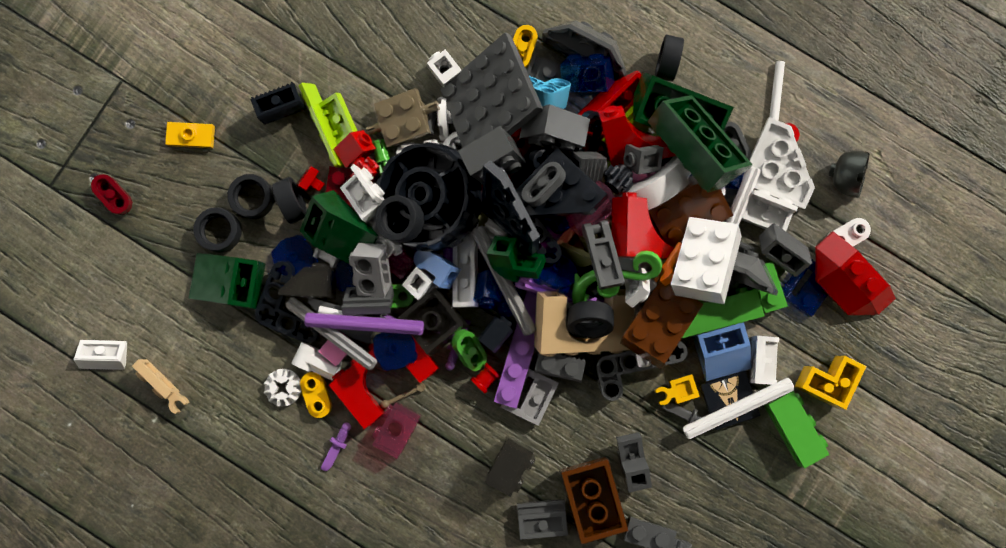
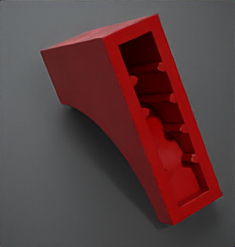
M622 105L609 106L598 112L609 161L613 167L623 164L625 146L628 144L638 148L659 145L664 148L662 159L676 156L668 149L667 144L660 136L646 134L634 127L627 119Z
M624 192L622 197L612 198L611 233L618 257L634 258L641 251H652L660 259L667 260L674 247L665 243L655 231L648 212L647 198L637 197L635 192Z

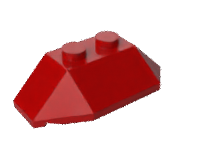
M635 71L608 84L578 115L582 116L588 110L599 112L609 106L621 105L624 113H626L633 106L634 92L641 73ZM590 119L589 123L594 125L595 120ZM603 131L598 151H607L606 145L602 141L604 138ZM586 139L585 147H582L584 151H587L591 146L589 139Z
M834 231L815 247L816 282L847 315H879L896 299L885 279L857 249Z

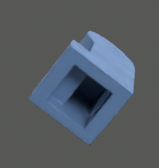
M417 251L414 255L416 267L433 274L436 277L433 283L439 288L450 289L461 271V268L438 252Z

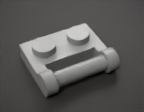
M528 369L526 379L529 376L534 380L521 408L517 407L516 409L503 404L500 407L539 426L559 383Z

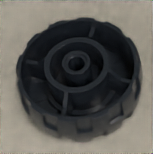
M415 143L401 149L399 154L392 156L385 164L382 175L376 183L385 193L382 197L387 199L390 196L400 195L412 199L421 206L424 213V225L419 235L410 242L401 243L402 245L417 251L440 252L442 249H451L463 242V238L470 232L472 233V230L476 228L482 210L481 183L470 176L457 150L439 143ZM399 205L392 211L389 224L394 233L404 232L410 222V212L406 206Z

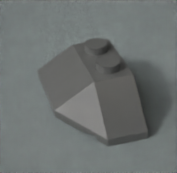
M576 20L544 29L542 41L616 80L625 76L626 69L617 41L613 40L610 34L606 32L600 33L594 30L589 23H580Z
M744 249L743 253L738 252L731 280L777 296L778 290L765 262L757 258L758 253Z

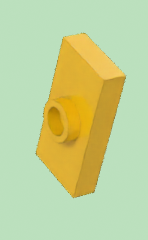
M167 122L165 144L175 147L213 148L215 126L213 124Z

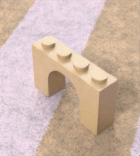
M620 289L611 298L604 297V303L610 305L614 311L613 331L601 338H581L567 331V297L561 291L537 292L534 347L540 354L547 357L555 356L556 353L575 356L578 355V352L597 355L601 351L617 354L622 353L623 350H630L620 344L634 320L635 306L632 308L625 302L626 289Z

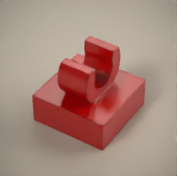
M309 166L297 183V186L303 190H307L311 186L320 191L325 183L316 178L319 171Z

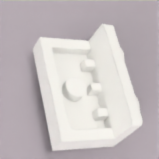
M354 164L350 168L355 175L343 184L340 189L359 217L367 223L376 215L379 205L385 200L382 197L385 193L376 183L373 184L371 181L373 176L366 168L360 169Z
M753 190L741 220L765 230L775 223L786 231L793 213L797 212L798 207L792 205L793 202L789 199L782 197L777 199L770 196L771 193L766 190Z

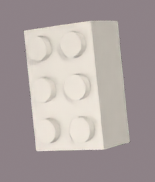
M689 217L671 281V286L676 296L719 304L725 303L742 237L739 224Z

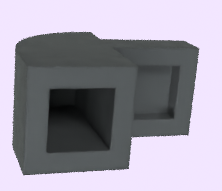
M640 432L616 437L619 463L628 492L652 488L650 470L644 456Z

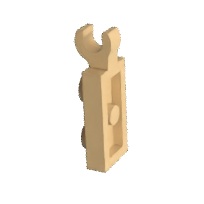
M138 359L132 365L137 371V377L143 382H148L153 387L152 391L159 398L169 400V409L172 413L179 414L181 412L176 406L178 401H181L184 405L189 404V400L179 393L180 391L147 359Z

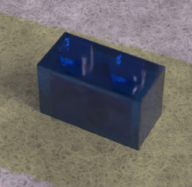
M598 53L581 57L580 54H572L560 65L561 78L571 83L569 92H607L614 84L613 66L610 56H603V54Z

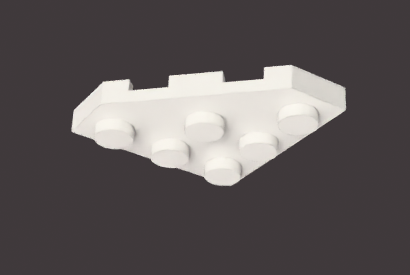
M768 117L749 160L753 167L761 171L754 189L766 190L771 193V196L778 199L780 197L789 199L793 202V205L805 209L815 186L812 179H810L801 150L798 148L793 129L790 125ZM745 172L742 174V176H741V178H740V181H739L740 183H741L742 180H743V177H744V175H745Z

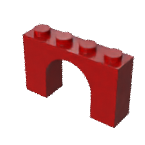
M387 333L388 336L383 341L378 339L368 347L370 350L368 354L376 360L383 357H394L400 360L419 383H423L440 369L413 334ZM353 359L350 362L352 366L346 371L341 369L332 376L333 382L329 386L360 425L366 429L386 412L367 388L366 377L368 369Z

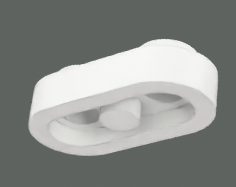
M856 218L833 231L850 245L855 246L869 237L871 228L866 220ZM857 226L862 228L861 234L856 231Z

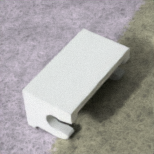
M751 336L752 369H750L749 383L770 385L777 383L776 368L779 337Z

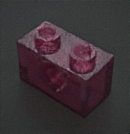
M396 402L394 406L390 404L385 411L383 417L387 419L383 426L378 425L373 433L372 438L375 441L372 445L398 459L422 415ZM396 422L400 424L401 433L399 435H393L390 432L391 423Z

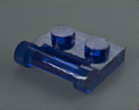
M812 258V264L796 277L792 274L785 286L782 287L786 301L808 317H812L828 295L816 282L815 261ZM809 269L813 273L797 295L794 296L791 292Z

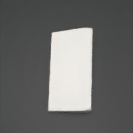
M80 340L74 361L81 369L124 370L126 366L127 342Z

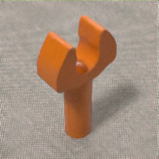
M677 243L665 263L662 264L661 273L653 279L655 282L660 279L664 286L671 283L674 274L673 267L677 263L682 243Z

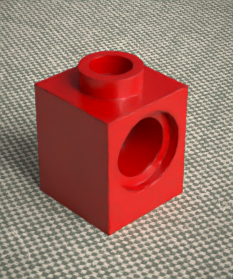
M362 130L350 132L333 150L344 166L348 168L351 167L356 159L360 157L366 159L376 150V147L373 145L370 136Z

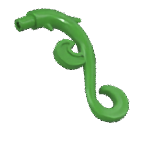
M652 251L637 253L633 260V269L638 271L639 265L647 262L652 266V270L647 273L622 270L624 279L650 280L658 277L662 270L660 257ZM594 270L584 274L581 278L578 273L575 274L572 290L573 304L587 301L590 297L589 294L585 295L588 286L596 281ZM597 285L598 293L605 298L615 296L620 290V286L599 290Z

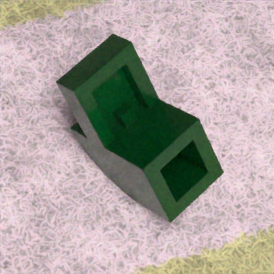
M495 236L486 253L490 265L496 273L507 280L517 283L519 277L538 279L546 263L544 254L535 253L531 256L528 252H522L518 238Z

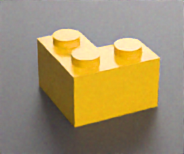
M835 356L827 373L813 366H804L794 387L837 409L846 410L867 366L847 356Z

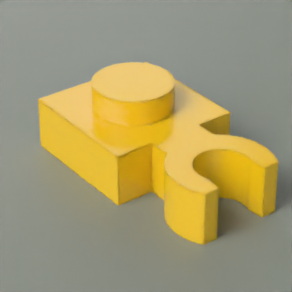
M692 374L668 381L670 385L668 389L666 387H658L654 390L655 393L661 391L665 393L666 397L663 401L658 402L659 405L668 404L671 398H674L675 403L679 404L700 397Z

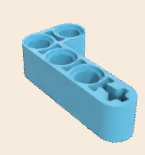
M529 76L542 106L550 104L562 109L567 107L571 86L569 81L554 78L543 82Z

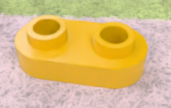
M530 25L520 26L513 38L525 68L530 64L538 38L537 31ZM524 36H528L530 40L528 42H524L522 38Z
M315 372L306 373L300 381V386L307 410L315 418L325 417L332 409V402L325 379ZM311 379L316 383L314 388H310L308 385ZM317 402L322 403L320 411L315 408Z

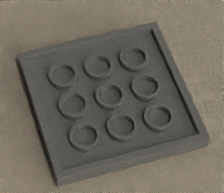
M506 32L463 68L454 79L440 88L443 98H446V106L451 113L450 117L462 148L498 126H501L511 136L543 110L512 36Z

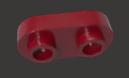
M106 174L94 177L91 182V190L109 211L118 215H124L131 210L133 204L131 197L113 177ZM108 183L109 188L104 191V185ZM123 200L124 205L122 207H119V202Z

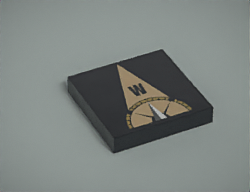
M746 371L700 384L709 414L753 394ZM753 409L715 427L714 430L761 416L759 409Z

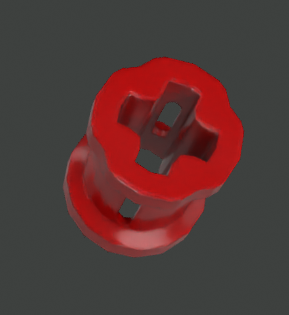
M488 363L484 365L485 368L476 377L470 379L485 394L488 392L487 388L496 379L501 378Z

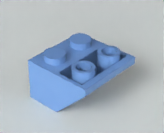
M744 322L692 336L705 381L752 369L751 345Z

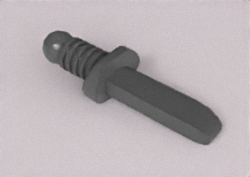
M671 402L662 406V409L687 420V424L701 418V416L697 415L698 410L696 409L691 412Z

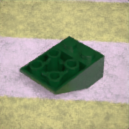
M334 190L312 196L300 228V232L314 247L348 264L350 253L354 251L358 243L375 244L379 236Z
M197 253L189 299L256 309L260 300L266 264L256 260Z

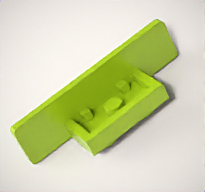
M299 84L302 99L309 108L311 119L316 124L320 133V139L328 151L330 161L335 167H345L333 149L350 132H356L357 128L341 93H334L322 101L315 84Z

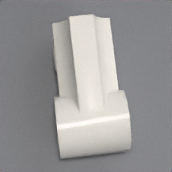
M301 342L292 360V364L303 370L313 371L333 381L332 376L340 371L343 362L335 366L318 352L320 349Z

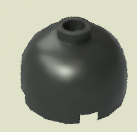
M864 151L845 152L839 157L837 163L831 164L829 177H833V185L837 191L849 197H860L870 153Z

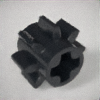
M623 164L616 165L615 167L610 165L604 173L606 176L604 178L606 180L604 182L605 186L616 194L623 190L628 192L634 184L632 182L633 172Z

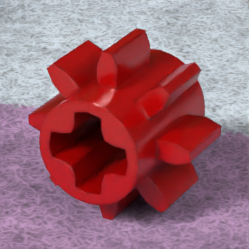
M360 157L352 163V165L355 164L360 169L366 168L373 176L371 180L373 183L378 179L379 174L376 170L380 166L374 160H371L369 157L366 159Z

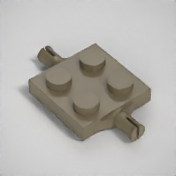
M416 88L377 102L374 106L378 116V123L366 127L367 134L372 136L381 132L387 148H393L431 133L428 125V114L440 110L439 103L435 101L425 105L421 101L419 91Z

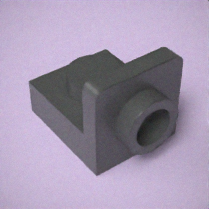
M628 144L625 146L623 165L638 175L661 171L664 148L659 145L638 148Z

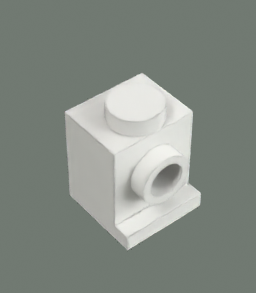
M446 49L441 53H434L429 58V62H427L428 69L442 87L461 72L460 67ZM442 68H447V69H448V70H447L446 72H444V73H441V72H440V70H441Z
M417 267L414 268L402 284L417 300L432 296L438 288L433 283L436 277L429 271Z

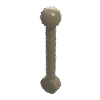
M418 383L415 388L388 401H381L380 406L382 409H387L390 404L417 391H424L426 386L424 383Z

